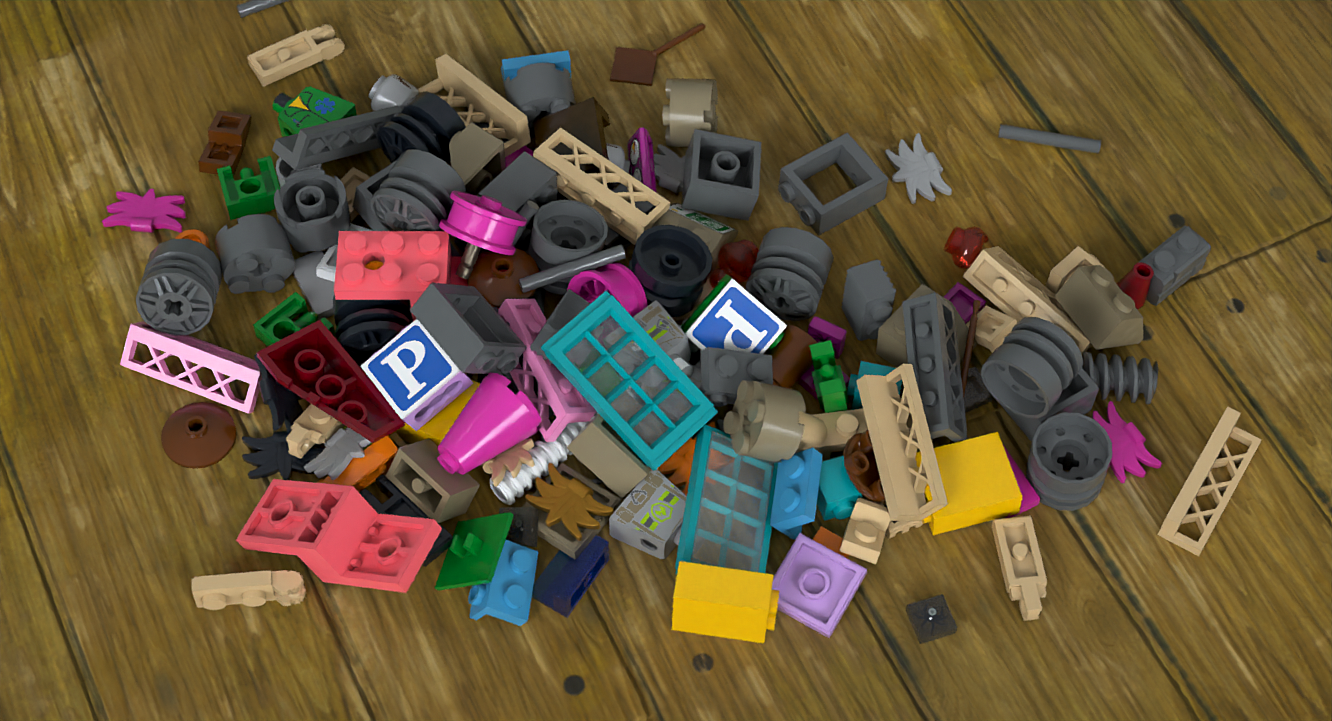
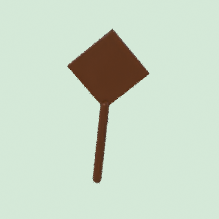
M701 23L653 51L616 47L610 81L652 86L657 56L702 31L705 25Z

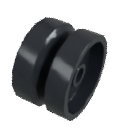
M656 225L645 230L637 239L632 259L629 261L627 268L640 281L648 305L656 300L671 317H680L692 311L699 302L704 284L707 282L711 271L713 258L706 243L690 230L675 225Z

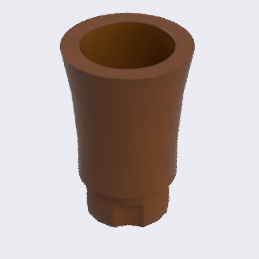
M786 324L787 327L783 330V338L773 349H769L766 355H772L773 385L792 388L807 370L813 366L809 345L816 344L817 342L804 330Z

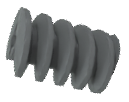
M1083 352L1082 368L1099 387L1102 400H1106L1110 390H1114L1116 401L1120 402L1124 393L1129 392L1131 403H1135L1139 394L1142 393L1144 394L1145 403L1150 405L1157 387V361L1152 366L1148 358H1142L1137 365L1135 358L1128 356L1122 365L1119 355L1114 354L1109 362H1107L1106 355L1099 353L1093 362L1091 353Z

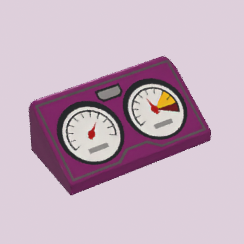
M642 127L634 133L627 143L628 160L630 161L629 174L657 193L653 140L648 131Z

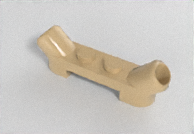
M863 408L814 415L799 411L798 423L805 425L801 442L795 453L814 448L823 454V461L830 460L831 452L844 451L847 441L854 434L863 433L868 430ZM910 413L906 422L909 433L913 425Z

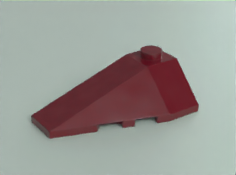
M321 320L257 352V358L278 383L372 443L405 426V422Z

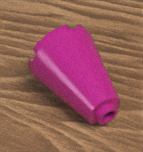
M498 373L488 374L438 445L437 449L440 455L437 459L441 466L450 474L455 472L461 475L466 474L534 435L541 428L538 426L541 423V417L535 406L521 390L514 394L506 387L511 383L506 377Z

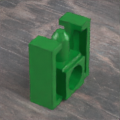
M271 156L257 159L261 175L255 176L251 168L244 167L240 171L241 179L235 182L230 166L217 169L230 220L247 215L262 214L276 209L274 195L277 188L280 190V185Z
M294 292L253 324L256 337L268 347L282 338L316 322L318 315L314 311L308 312L305 299L297 292ZM298 314H303V316H301L295 322L292 321V319L295 318ZM323 317L321 322L336 338L334 325Z
M831 340L809 345L815 370L812 372L820 410L824 409L825 413L846 411V403H849L841 366H837L835 363Z

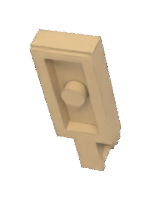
M311 404L295 420L290 434L286 437L289 447L288 453L301 459L315 443L318 445L324 444L345 425Z
M1031 516L993 519L991 527L1007 593H1009L1011 601L1019 600L1023 621L1039 619V613L1042 611L1040 598L1046 595L1047 578Z

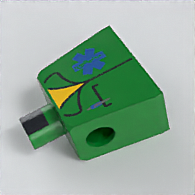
M306 87L294 99L285 93H280L275 98L272 106L273 110L279 113L278 123L282 137L298 134L300 129L357 115L356 106L352 102L313 87Z

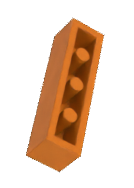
M386 436L364 449L365 456L363 458H352L345 470L335 480L328 476L316 483L353 486L358 492H361L376 481L379 476L388 472L398 448L391 438Z

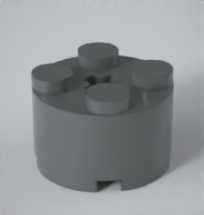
M535 63L524 66L517 70L518 76L511 81L510 77H508L504 82L506 100L527 116L530 138L535 137L534 121L576 104L569 71L564 67L563 71L557 70L555 64Z
M303 169L290 174L285 179V184L280 190L277 188L275 192L274 204L279 224L283 227L289 243L297 252L319 251L338 245L339 231H349L351 216L346 191L342 181L336 176L333 178L326 175L325 171L320 169Z
M264 214L247 215L237 219L238 225L228 229L227 225L221 228L215 237V246L221 263L223 277L230 292L240 294L265 290L266 292L273 293L280 291L285 286L284 281L292 274L295 261L288 237L283 227L277 223L276 218Z

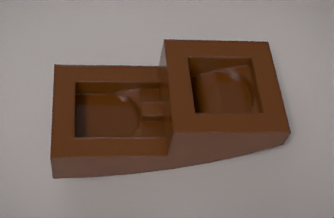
M218 110L208 129L209 142L199 159L200 172L218 175V168L230 166L234 176L248 137L251 115Z

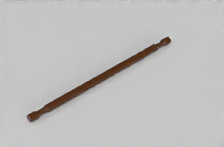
M979 300L973 301V314L970 318L961 370L963 399L978 320L977 313L981 303Z

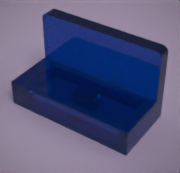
M595 535L576 560L559 550L534 583L532 598L567 618L608 562L609 542Z

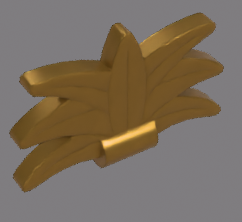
M552 463L548 464V471L553 485L536 477L535 482L541 497L529 494L525 496L526 501L530 505L549 513L546 519L548 527L562 521L568 532L578 541L583 540L578 526L587 529L601 528L600 523L590 514L611 516L614 513L612 507L603 505L592 497L593 489L576 477L571 480L565 478Z

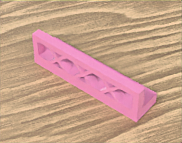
M505 299L498 309V314L505 322L510 323L509 327L527 347L523 352V368L518 363L510 371V374L518 390H521L529 398L540 415L541 423L538 426L541 427L539 430L546 442H555L568 423L589 422L596 411L556 366L550 364L549 359L544 360L542 355H537L536 351H531V344L547 321L536 300ZM534 376L538 381V397L533 390ZM549 405L557 417L552 424L549 420Z
M145 321L130 324L120 362L121 366L248 414L254 412L260 390L259 381L262 380L256 360L189 335H172L157 331ZM138 342L148 346L154 358L153 360L142 363L133 359ZM171 355L179 357L186 370L178 376L170 373L164 359ZM191 362L196 363V364H198V365H196L195 367H193V365H192ZM204 367L212 369L218 384L210 388L203 386L196 371ZM239 379L250 384L245 401L235 398L229 386L230 382Z

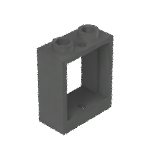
M845 133L782 167L778 190L783 200L787 203L790 202L798 211L802 222L806 226H811L818 235H821L884 200L888 177L848 133ZM837 163L858 187L822 205L802 181Z
M431 283L410 309L462 373H509L518 365L519 357L527 348L473 286Z

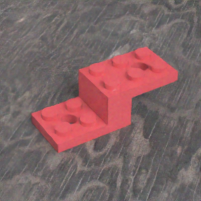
M339 231L334 284L335 300H410L412 308L431 283L468 286L467 279L456 275L462 257H451L449 233L446 231ZM376 260L383 263V266L376 270L365 268V265L370 261ZM502 269V270H498V271H500V272H505V271H507V270ZM412 313V319L415 321L417 318Z
M273 479L236 541L244 549L297 555L326 583L407 593L442 527L434 519L378 514L353 486Z

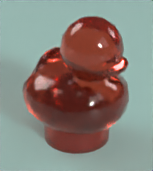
M955 226L945 243L944 251L952 255V260L958 268L967 269L980 254L983 243H987L989 239L986 233L979 227L973 226L964 230Z
M749 240L724 244L718 254L719 268L715 269L709 278L712 288L714 289L726 274L737 283L747 281L751 275L752 267L756 263L759 251L757 246Z

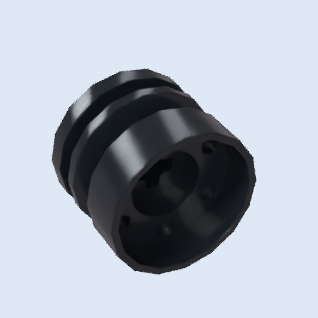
M424 91L418 93L404 106L402 113L395 114L389 122L384 123L379 128L377 137L383 153L391 163L398 160L400 155L407 150L425 151L445 162L451 161L449 143L452 137L457 132H462L466 126L457 112L445 100L436 94Z
M335 294L333 296L334 319L337 327L335 330L336 339L361 369V365L371 358L376 351L384 347L402 329L411 324L409 320L411 318L409 300H335Z

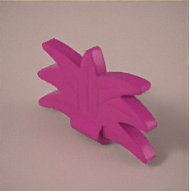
M152 188L147 191L144 197L129 192L117 191V199L121 201L107 206L108 213L115 214L102 220L104 227L128 226L131 227V231L153 233L154 229L161 228L183 232L181 224L173 218H186L185 211L176 206L184 204L185 199L184 196L178 195L156 198Z
M1109 401L1107 406L1108 422L1097 411H1093L1092 418L1106 430L1112 442L1110 466L1122 484L1126 480L1124 469L1135 476L1145 477L1146 472L1139 462L1149 467L1161 468L1162 462L1151 455L1145 448L1143 443L1146 441V438L1133 422L1127 424L1121 419L1112 401Z

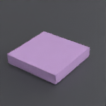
M799 533L773 577L772 589L780 590L777 610L830 638L865 578L867 569Z

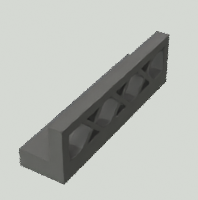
M393 106L300 129L298 134L276 139L272 151L292 168L298 170L381 148L377 137L379 128L387 121L389 122L395 114L402 113V109L399 106Z
M936 292L903 301L908 364L913 366L931 439L946 436L955 443L967 440L954 307Z

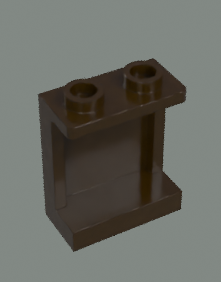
M594 97L533 122L537 148L559 128H562L609 160L604 127L610 125L609 115ZM562 142L552 149L559 155H573L572 149ZM579 164L580 169L587 174L600 173L599 168L594 164ZM558 192L557 201L569 200Z

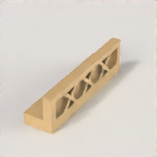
M444 54L435 59L439 78L419 88V93L427 91L435 94L442 89L448 91L449 96L439 97L445 100L452 108L453 106L469 108L468 112H457L466 127L471 122H487L489 128H482L496 138H507L509 140L504 143L505 157L531 142L528 120L524 113L449 55Z
M559 128L533 151L534 158L557 172V189L560 194L569 200L582 202L596 209L604 217L608 227L634 245L640 235L645 230L650 229L670 207L668 200L562 128ZM562 142L572 149L573 155H559L552 149ZM579 164H594L599 168L600 173L587 174L580 169ZM620 182L627 187V192L614 193L608 189L607 183ZM635 201H648L655 208L646 215L635 207Z
M999 246L983 249L962 276L1001 311L1015 318L1017 322L1025 317H1037L1047 320L1065 331L1074 340L1081 354L1087 351L1088 348L1094 347L1054 297L1055 294Z
M903 363L886 376H862L856 382L890 520L921 521L948 505L913 366L912 364ZM901 379L904 385L902 398L899 397L896 385ZM909 413L913 420L910 433L906 425ZM918 448L920 449L922 456L919 468L917 467L915 460ZM926 484H929L933 499L926 503L924 495Z
M1228 406L1158 533L1164 539L1197 556L1201 554L1262 439L1235 426L1241 413ZM1230 437L1248 446L1247 452L1231 456L1226 445L1228 438ZM1221 452L1223 458L1217 459ZM1240 463V465H1239V467H1238V469H1237L1236 466H1235V464ZM1227 466L1232 480L1216 484L1211 469ZM1206 480L1208 486L1202 487L1203 483ZM1226 490L1224 495L1221 496L1220 491ZM1211 493L1217 506L1216 509L1201 512L1195 499L1196 496ZM1191 508L1192 514H1187V512ZM1210 518L1208 524L1206 525L1204 519ZM1196 521L1201 532L1199 541L1197 542L1179 533L1180 525Z

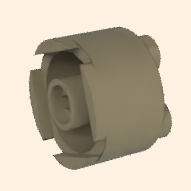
M667 78L666 98L670 99V103L663 106V125L670 126L666 128V146L688 147L694 129L717 133L718 115H716V104H718V91L716 80Z
M743 380L739 384L733 410L726 414L723 423L724 432L730 434L734 452L738 455L782 463L781 459L789 460L797 451L804 432L805 424L798 423L799 411L805 412L803 396L795 389L758 381Z

